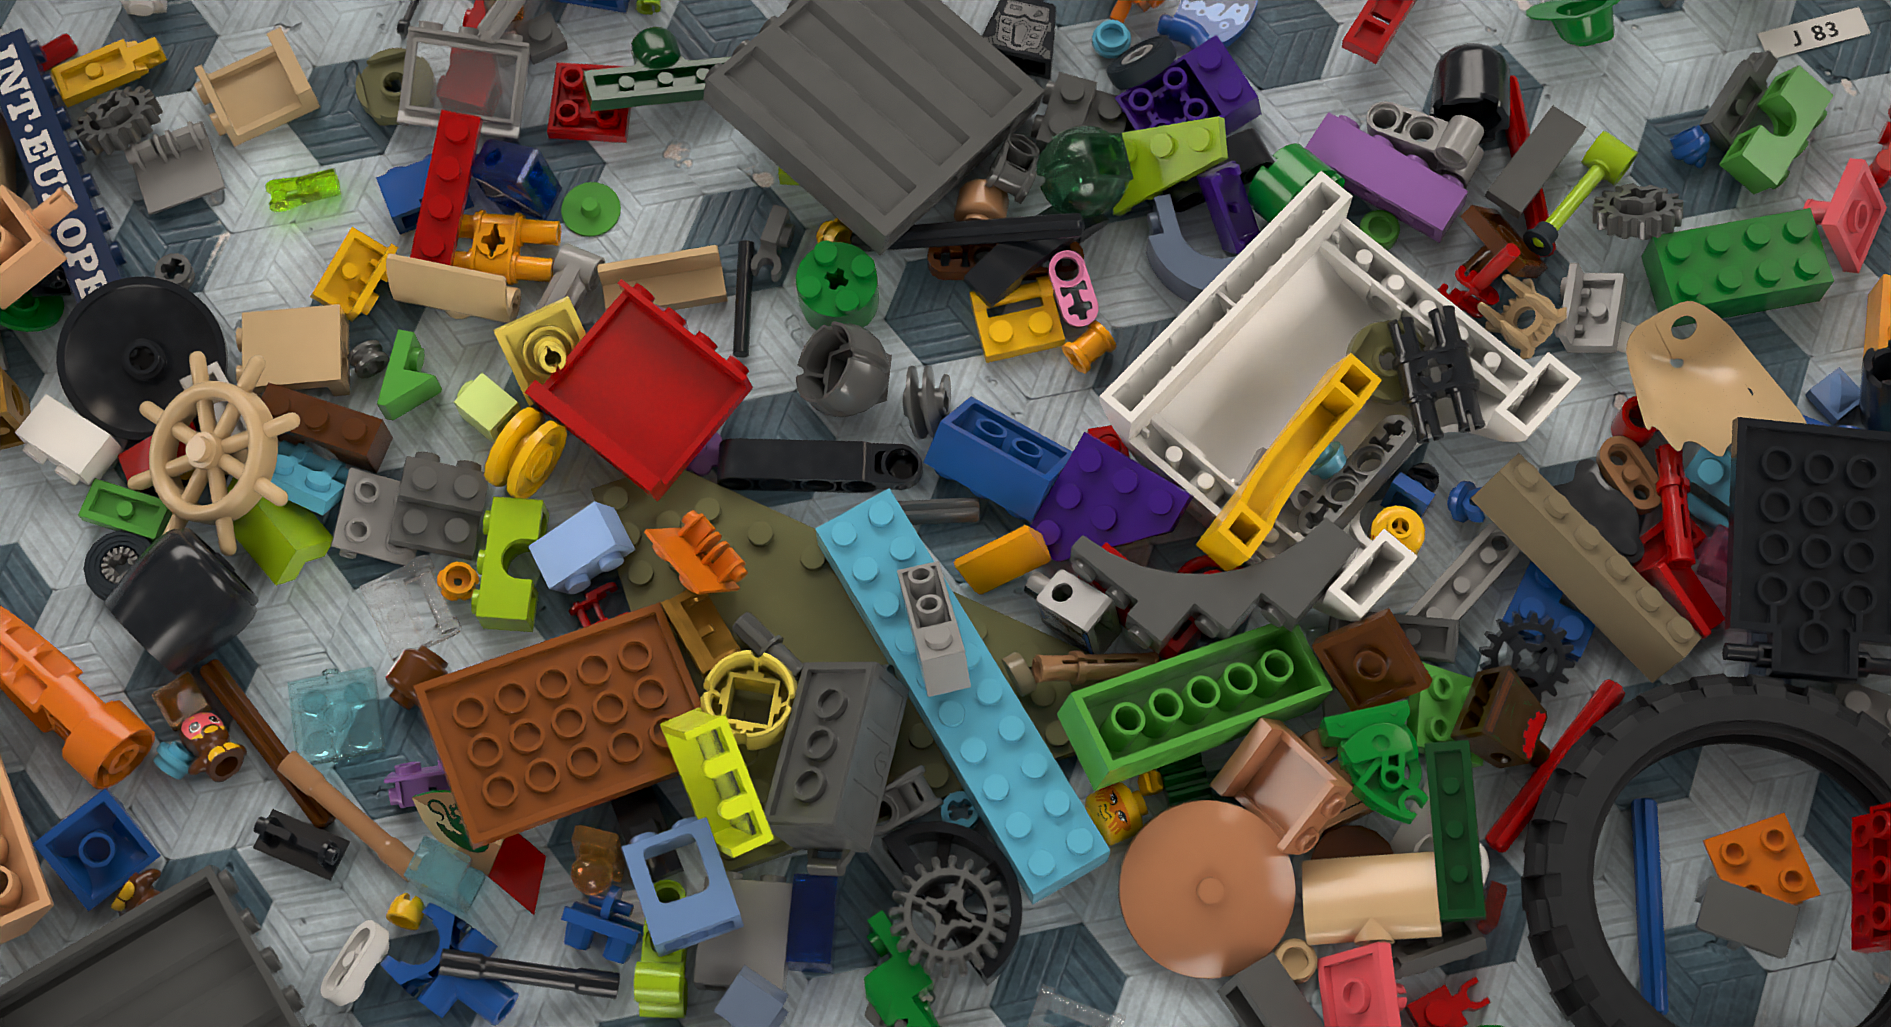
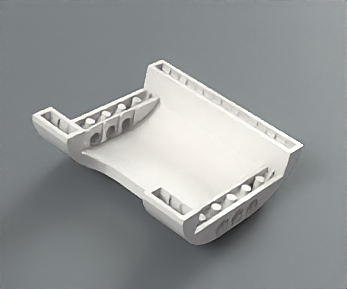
M1320 171L1099 396V401L1113 429L1141 465L1194 495L1186 511L1208 529L1240 487L1238 484L1256 451L1262 447L1268 449L1326 371L1346 356L1348 345L1354 335L1374 322H1385L1394 319L1402 322L1401 317H1413L1415 330L1422 337L1426 345L1423 349L1424 351H1429L1437 347L1428 312L1438 308L1442 323L1445 324L1446 319L1442 306L1452 305L1455 307V315L1461 338L1466 340L1471 346L1469 351L1475 378L1480 380L1479 390L1476 391L1482 417L1486 424L1485 427L1475 430L1472 417L1468 414L1467 418L1471 432L1467 433L1502 442L1526 441L1580 383L1582 378L1549 352L1534 368L1349 221L1346 217L1353 196ZM1389 352L1384 356L1379 355L1381 367L1384 370H1393L1392 360L1395 357ZM1439 367L1431 368L1433 382L1441 381ZM1451 398L1438 399L1435 402V407L1443 433L1459 432ZM1368 399L1358 413L1331 442H1340L1344 447L1343 453L1348 459L1377 424L1388 416H1406L1411 420L1415 431L1410 409H1406L1402 405L1401 400L1392 405H1386ZM1426 425L1428 438L1430 439L1432 437L1430 427ZM1416 443L1414 449H1413V450L1409 453V455L1403 460V462L1396 468V470H1397V469L1411 456V454H1412L1420 445H1422V444ZM1377 459L1367 460L1361 465L1360 470L1365 472L1373 471L1379 467L1381 461ZM1307 471L1298 484L1309 485L1319 492L1330 478L1322 480L1318 475H1312ZM1340 490L1336 493L1334 500L1339 502L1347 501L1353 497L1355 490ZM1300 493L1297 496L1299 504L1304 507L1313 499H1307ZM1285 504L1280 510L1271 531L1251 558L1246 561L1248 564L1254 565L1273 558L1305 538L1302 536L1297 524L1298 516L1290 512ZM1361 510L1343 529L1360 543L1355 558L1312 607L1321 613L1348 621H1360L1418 557L1385 529L1373 541L1364 534L1360 525Z

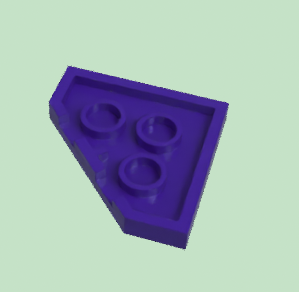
M1084 432L1030 527L1042 534L1051 559L1056 562H1065L1070 560L1071 547L1082 535L1100 547L1107 542L1113 548H1117L1135 541L1172 533L1194 495L1091 434Z

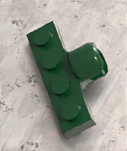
M651 27L639 32L632 40L631 54L635 65L583 71L582 82L591 111L703 100L706 74L715 64L721 63L723 65L732 56L687 60L681 56L676 37L669 30L662 27Z

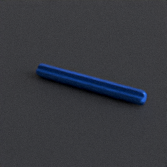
M1638 798L1631 802L1640 995L1659 1013L1667 1015L1668 992L1658 809L1655 800L1651 798Z

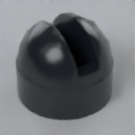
M1421 462L1415 464L1406 474V476L1418 481L1433 493H1435L1439 485V474L1435 467L1429 463ZM1416 472V473H1419V474H1422V475L1431 477L1433 481H1431V480H1429V479H1427V478H1425V477L1418 476V475H1413V474Z

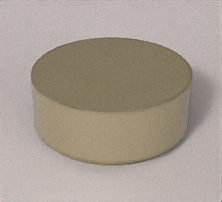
M1014 652L1002 659L1003 666L1010 680L1022 697L1036 690V681L1019 653Z

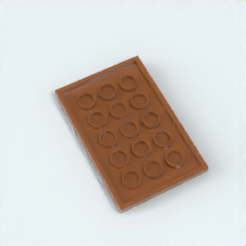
M660 602L413 685V692L473 849L679 776L680 774L660 724L701 707L699 695Z

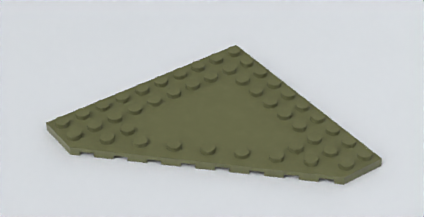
M687 470L682 472L658 502L627 477L591 489L595 502L614 507L635 548L633 552L624 557L623 564L617 568L631 612L658 602L661 603L687 590L679 580L680 574L670 562L664 561L654 552L652 548L653 542L644 531L646 529L682 528L685 526L682 518L688 512L695 510L697 514L703 513L716 528L714 532L718 531L722 535L721 540L717 544L727 541L730 547L746 563L744 568L748 573L741 581L736 583L740 587L738 591L708 594L741 651L751 650L754 656L757 657V654L732 629L736 620L746 612H749L774 636L780 635L783 638L782 643L803 664L804 662H878L880 665H889L818 546L815 528ZM953 591L1056 762L1075 756L1076 753L1057 713L1070 693L1104 682L1105 680H1085L1082 685H1072L1069 681L1036 682V690L1022 697L1010 680L1003 666L1002 659L1014 652L1019 653L1032 673V661L1035 655H1068L1070 651L1075 650L1083 651L1084 654L1090 653ZM669 622L700 698L704 692H707L703 686L704 680ZM735 689L729 719L768 725L773 695ZM907 697L886 786L901 775L923 765L926 770L924 777L936 798H942L944 801L951 793L956 791L965 792L911 700ZM784 737L779 742L759 750H747L746 745H738L763 812ZM717 739L721 751L724 752L720 741ZM729 771L736 793L740 794L733 774ZM882 804L876 824L890 820L889 810ZM748 812L745 813L746 818L750 820ZM773 834L774 840L733 858L719 851L725 871L739 872L800 850H795Z

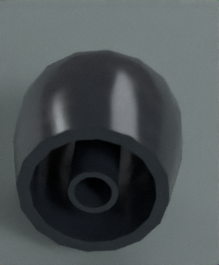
M184 528L182 530L173 529L167 531L156 539L137 558L104 603L121 625L158 662L177 676L226 645L243 631L254 619L257 612L255 605L259 599L235 573V568L219 552L216 553L193 530Z

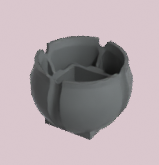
M836 321L832 322V327L823 325L813 333L804 346L797 366L804 370L803 374L796 377V385L800 396L805 401H808L817 411L833 417L853 416L867 411L876 404L887 401L892 355L886 353L879 339L861 326Z

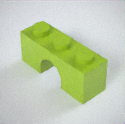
M493 496L491 510L485 511L483 533L487 535L486 549L479 551L477 559V572L479 575H482L480 590L474 589L471 600L472 614L476 615L483 629L533 632L539 592L531 579L511 577L508 575V570L511 562L518 555L531 552L528 546L547 534L549 512L543 500Z

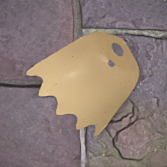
M1685 301L1673 305L1636 326L1628 338L1626 345L1627 361L1644 424L1648 430L1651 427L1658 429L1676 451H1680L1683 444L1689 441L1701 445L1718 457H1722L1727 447L1732 443V420L1737 417L1807 424L1799 409L1750 352L1734 330L1717 314L1700 303ZM1683 316L1693 317L1697 324L1694 333L1685 339L1675 338L1671 331L1673 323ZM1672 358L1673 360L1677 358L1682 359L1683 366L1675 368L1671 365L1670 360ZM1748 388H1750L1753 391V396L1748 390Z

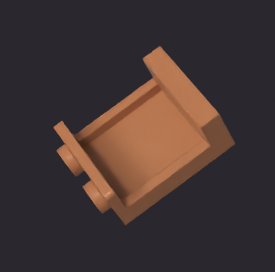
M1262 717L1259 718L1210 784L1219 795L1234 797L1247 811L1262 819L1281 840L1276 847L1281 853L1295 855L1306 853L1315 846L1320 838L1318 832L1328 819L1334 818L1342 811L1346 804L1345 797L1353 788L1281 720Z

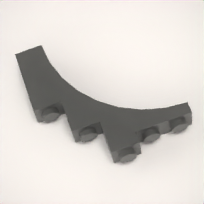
M1326 517L1303 540L1277 556L1243 569L1214 574H1181L1143 567L1111 554L1084 535L1071 547L1070 561L1073 563V570L1082 579L1089 583L1094 580L1107 590L1105 594L1114 599L1117 607L1123 610L1126 607L1130 609L1125 627L1129 629L1127 632L1129 637L1140 647L1148 649L1150 646L1159 654L1191 616L1196 619L1194 623L1197 628L1210 638L1217 636L1219 639L1224 640L1230 638L1255 607L1259 606L1262 609L1261 614L1268 622L1279 628L1283 625L1292 632L1352 562L1360 547V543Z

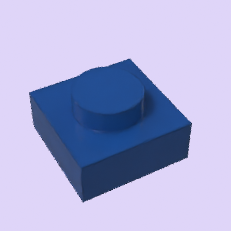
M1400 472L1391 483L1380 506L1383 508L1395 505L1405 506L1415 511L1422 519L1436 494L1426 489L1418 481Z

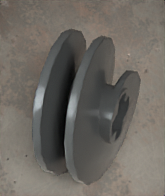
M910 365L906 374V388L903 392V412L905 417L909 419L914 437L918 440L926 439L928 434H930L934 438L940 421L950 414V376L944 374L939 388H935L934 371L932 366L926 365L923 371L922 388H919L916 366Z

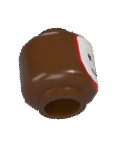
M420 645L418 649L406 648L385 676L387 684L393 689L389 697L409 711L414 705L419 707L413 692V685L448 674L445 669L449 664L423 645Z

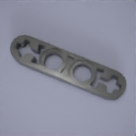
M1391 415L1377 424L1349 456L1343 468L1328 480L1299 514L1297 524L1303 537H1306L1326 517L1342 530L1350 523L1414 449L1417 443V436L1410 419L1403 415ZM1377 459L1381 461L1379 467L1373 471L1365 472L1360 470L1361 465L1367 460ZM1340 490H1355L1353 497L1347 501L1339 502L1334 500L1336 493Z

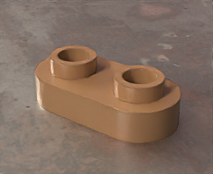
M1613 436L1604 441L1597 452L1596 463L1607 483L1612 488L1622 492L1633 503L1637 514L1644 515L1653 512L1661 503V497L1656 494L1655 485L1659 480L1658 474L1639 446L1632 439L1625 436ZM1610 457H1619L1623 465L1617 466L1613 464ZM1633 491H1642L1645 494L1646 499H1637L1634 496Z

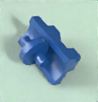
M612 885L606 895L592 891L588 903L601 907V909L575 901L572 907H564L561 920L568 922L565 931V945L579 950H588L594 933H601L609 936L603 957L619 964L626 963L631 957L636 944L643 941L644 924L616 915L618 913L630 918L634 909V905L621 901L623 889L616 885Z

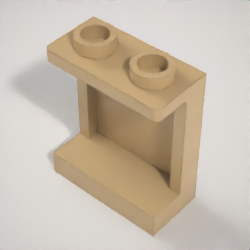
M281 27L266 33L272 45L210 74L205 72L202 65L194 68L200 79L199 82L194 83V86L203 104L212 103L215 112L209 114V117L219 136L227 133L234 147L320 108L319 102Z
M340 304L242 313V328L236 329L237 348L239 352H242V365H237L236 367L237 383L249 359L254 355H260L265 359L266 364L253 390L260 398L268 382L291 390L328 387L333 396L350 395V363L347 360L349 354V320Z

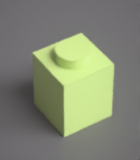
M483 373L474 381L466 382L459 390L457 399L454 401L460 416L493 444L507 423L521 411L518 401Z

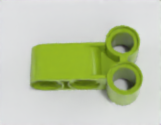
M666 879L653 884L658 900L661 903L687 897L684 888L677 881ZM645 919L641 961H637L634 973L635 1002H639V1015L646 1018H685L688 1005V981L685 978L688 947L659 957L658 953L654 951L655 946Z

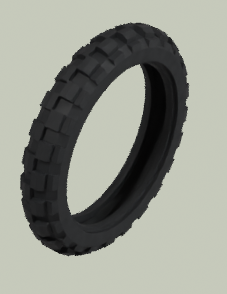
M1724 673L1691 677L1687 681L1671 685L1668 683L1638 694L1636 698L1620 707H1615L1594 723L1572 745L1549 777L1539 796L1534 815L1529 822L1523 849L1525 857L1523 876L1521 877L1522 910L1526 912L1529 935L1527 937L1537 968H1541L1551 989L1549 994L1566 1021L1570 1020L1575 1027H1678L1647 1002L1627 979L1605 939L1596 907L1593 877L1599 836L1615 800L1634 777L1666 757L1700 746L1741 744L1762 747L1786 754L1818 769L1844 788L1870 814V807L1891 802V737L1888 735L1890 729L1863 710L1857 713L1839 703V697L1809 685L1801 688L1784 683L1782 678L1755 674H1749L1747 677H1727ZM1891 983L1874 1010L1856 1027H1891Z

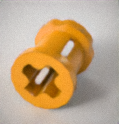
M1096 320L1091 322L1087 326L1088 330L1074 342H1066L1062 345L1064 355L1080 373L1086 374L1091 369L1090 365L1105 352H1113L1117 347L1109 331Z

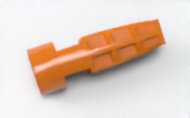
M0 606V689L42 732L47 733L53 730L65 741L62 749V758L94 788L101 790L122 781L142 763L150 752L155 741V732L122 701L116 700L104 703L78 678L83 671L20 618Z

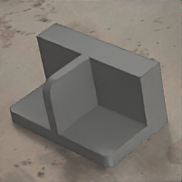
M1713 876L1708 877L1699 884L1695 902L1701 903L1695 923L1697 930L1727 940V948L1731 950L1744 946L1778 959H1783L1787 956L1800 907Z

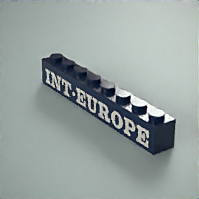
M20 28L0 36V107L38 205L55 193L59 187L63 188L78 205L76 210L71 211L50 228L52 231L50 235L68 258L62 263V266L78 304L86 295L100 286L114 280L127 278L121 266L127 263V259L119 242L115 241L112 243L108 231L114 229L113 223L105 207L99 208L95 197L100 195L99 188L92 174H85L81 164L87 161L86 155L78 139L72 140L68 132L69 129L74 128V125L65 106L59 107L55 96L61 93L52 73H45L42 63L48 61L46 54L38 39L31 41L25 31Z

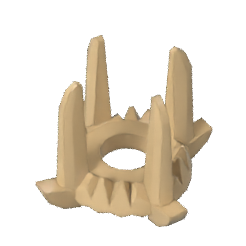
M1504 274L1502 279L1518 295L1516 299H1509V305L1503 306L1504 312L1501 314L1483 302L1478 304V310L1488 320L1485 328L1487 331L1501 333L1509 345L1521 350L1520 357L1523 360L1530 359L1534 355L1535 347L1545 342L1552 334L1556 324L1563 322L1567 318V308L1556 309L1549 298L1536 293L1531 278L1524 279L1521 282L1511 274ZM1527 310H1534L1536 317L1533 324L1528 328L1519 329L1517 326L1519 316Z

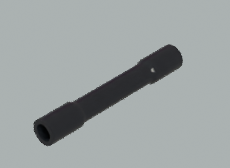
M442 948L438 975L471 980L488 979L539 986L609 999H616L620 982V973L544 965L487 957L481 953Z

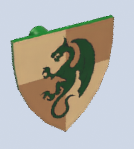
M433 790L414 795L412 799L418 813L433 836L451 854L469 866L489 875L504 839L473 849L451 790Z

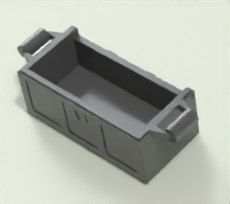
M804 662L764 814L774 835L795 850H807V871L810 875L843 876L846 872V866L855 852H869L909 693V689L895 678V670L892 665H880L878 662ZM818 851L842 852L841 858H817Z

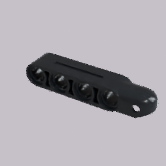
M731 438L722 440L719 444L717 484L730 490L869 493L877 489L887 490L888 488L890 490L910 489L919 482L922 477L923 466L917 451L905 444L870 443L864 441Z

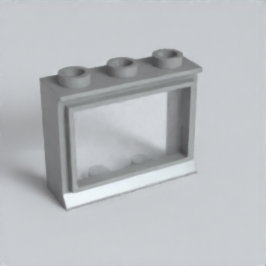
M419 21L418 27L408 26L397 122L403 126L412 124L437 130L441 110L480 116L483 121L480 136L510 138L511 141L519 142L531 49L529 43L522 42L523 36L503 32L496 43L490 44L486 40H479L477 37L479 30L477 28L459 27V32L455 33L442 31L443 24L430 21Z

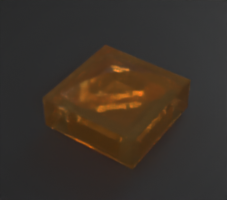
M189 672L184 673L151 694L169 726L175 732L180 730L182 723L188 717L196 713L212 710L202 690Z

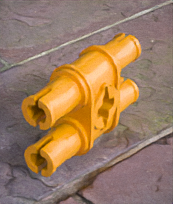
M482 209L476 211L474 215L464 214L459 238L473 239V244L468 252L456 251L453 266L504 276L508 285L517 284L519 280L550 283L553 277L555 259L520 256V249L524 246V243L559 246L561 241L560 221L526 219L525 215H522L520 212H516L514 215L486 213Z

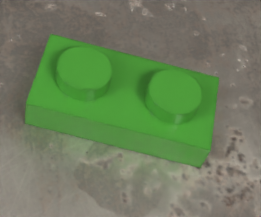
M95 478L78 516L85 522L114 531L123 530L146 537L153 543L162 536L173 513L162 503L160 498Z

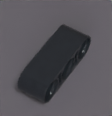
M1252 128L1227 137L1228 159L1204 172L1230 161H1235L1240 166L1242 172L1240 177L1243 185H1246L1253 181L1256 173L1262 166L1269 169L1275 161L1258 131ZM1197 175L1187 181L1182 180L1162 191L1163 195L1170 194L1175 213L1183 212L1205 203Z

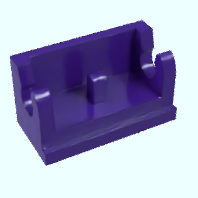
M1230 161L1197 175V179L1223 251L1238 255L1261 231L1258 228L1251 205L1248 203V196L1240 177L1242 173L1240 166L1235 161Z

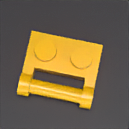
M1048 275L1036 277V282L1020 285L1017 290L993 307L1034 298H1040L1042 306L988 318L986 309H989V307L974 291L969 292L971 307L986 363L1057 348L1065 344V336Z

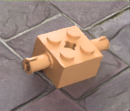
M3 184L0 185L1 309L5 310L68 259L50 235L52 233L50 228L71 211L78 208L73 198L63 188L59 187L55 193L33 210L27 202Z

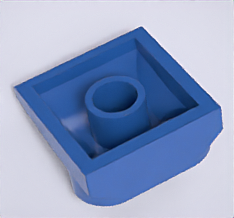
M107 787L78 807L33 843L35 848L88 911L124 885L135 872H141L161 856L159 851L125 810L123 803Z

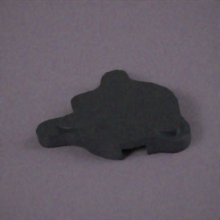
M1591 459L1579 461L1575 468L1573 480L1553 487L1569 501L1589 524L1599 531L1600 535L1620 555L1629 561L1632 567L1638 565L1644 556V546L1639 538V518L1636 508L1622 492L1605 483L1600 475L1599 466L1595 461Z

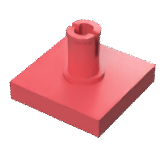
M1850 158L1831 202L1808 199L1803 209L1811 208L1815 223L1822 226L1843 272L1859 273L1887 207L1866 160Z
M1376 942L1317 959L1324 1027H1401L1400 1011L1406 1007L1407 997H1397V994L1406 993L1404 985L1395 982L1391 943Z

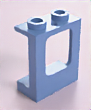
M696 817L682 819L672 826L673 829L657 835L654 832L642 833L632 838L630 844L622 847L653 944L659 957L744 927L707 817L699 820ZM696 842L709 878L708 888L671 903H661L658 900L645 860Z

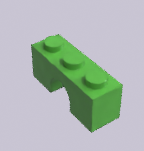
M1800 65L1775 76L1757 104L1770 117L1773 124V134L1762 125L1739 134L1719 165L1753 194L1769 188H1778L1789 176L1790 171L1788 167L1793 159L1797 158L1808 146L1809 141L1807 137L1812 129L1816 128L1827 116L1825 109L1834 95Z

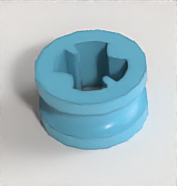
M963 791L949 794L944 799V804L941 805L942 822L958 824L971 830L974 829L979 821V814L967 794ZM964 803L969 805L968 815L972 816L968 821L964 818H960L957 822L951 819L953 811L949 810L952 805L958 808Z

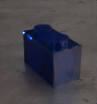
M794 873L786 963L790 971L833 974L841 889L838 876Z

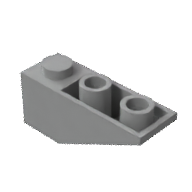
M939 561L897 570L927 696L931 697L970 688L971 684L965 649Z

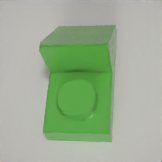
M398 329L377 401L380 411L387 420L394 421L442 391V387L435 375L420 372L424 364L425 351L421 347L415 333Z

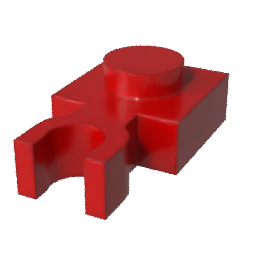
M1477 977L1466 981L1458 989V993L1453 996L1444 984L1406 1005L1405 1010L1415 1027H1465L1468 1025V1022L1462 1012L1478 1011L1489 1005L1491 1001L1488 997L1480 1002H1473L1468 998V988L1479 983Z

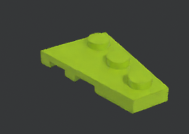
M1217 116L1107 135L1113 215L1121 216L1131 211V208L1135 205L1163 194V190L1182 180L1187 181L1228 159L1224 118Z

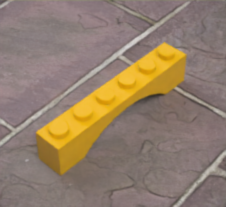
M1352 353L1329 368L1196 543V546L1225 571H1231L1249 560L1273 528L1280 510L1302 477L1330 442L1363 407L1382 380Z

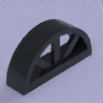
M928 821L914 823L901 827L881 838L883 849L901 873L910 876L916 882L919 878L916 875L915 866L917 864L924 865L909 846L934 841L938 842L936 857L940 860L941 868H948L952 843L973 851L989 863L985 868L990 871V875L984 885H987L997 876L1000 877L1009 898L1011 918L1009 925L995 926V928L1007 932L1006 940L995 958L987 956L984 952L979 953L984 961V968L978 970L971 960L968 961L986 986L990 985L1010 962L1016 950L1021 932L1022 896L1017 877L1006 857L991 841L978 832L949 822ZM946 884L937 885L929 889L920 898H944L946 896L944 893ZM969 888L965 894V900L975 894ZM950 908L946 914L939 912L942 915V924L949 926L951 920L959 921L955 908ZM969 912L976 915V920L986 923L987 914ZM957 934L951 939L961 949L970 945L978 937L976 934H972V936Z

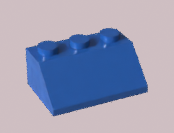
M971 396L940 421L923 463L934 468L939 476L955 480L970 488V491L975 496L982 499H990L1001 505L1013 517L1032 522L1070 458L1072 451Z

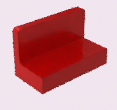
M1666 554L1639 573L1651 586L1660 592L1661 596L1683 618L1690 622L1692 627L1702 636L1700 640L1711 635V629L1725 620V617L1691 567L1686 569L1669 568Z

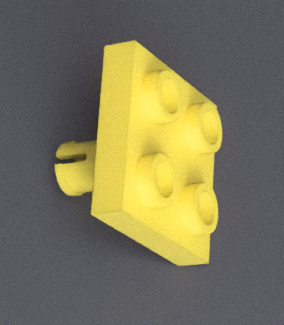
M568 296L493 330L529 406L534 403L525 394L527 388L534 380L543 385L552 373L556 372L558 367L561 370L566 364V357L586 335Z

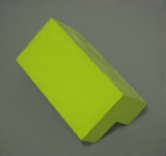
M234 477L227 487L228 493L238 482ZM262 496L259 502L247 514L233 521L235 538L276 586L295 580L305 562L325 557L333 539V536L311 510L289 500L283 506H276Z

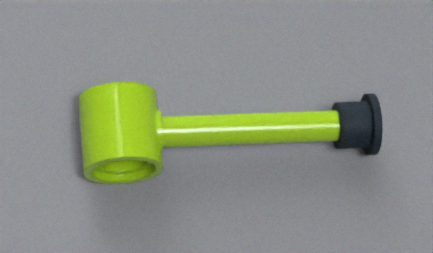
M1604 130L1590 146L1581 161V164L1589 169L1588 172L1546 221L1539 222L1534 229H1528L1524 233L1523 241L1528 249L1537 255L1548 256L1553 251V243L1559 236L1558 231L1599 182L1606 180L1615 186L1628 171L1638 152Z

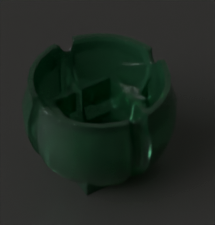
M1079 125L1061 131L1050 140L1037 161V175L1045 178V182L1040 188L1047 201L1061 214L1080 213L1084 219L1101 216L1116 207L1126 194L1129 182L1134 179L1122 133H1110L1096 126Z

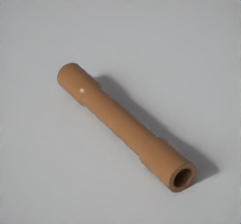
M292 751L280 763L277 771L304 794L311 796L373 849L378 854V857L406 882H410L424 867L425 862L368 817L325 779L324 775L299 753Z

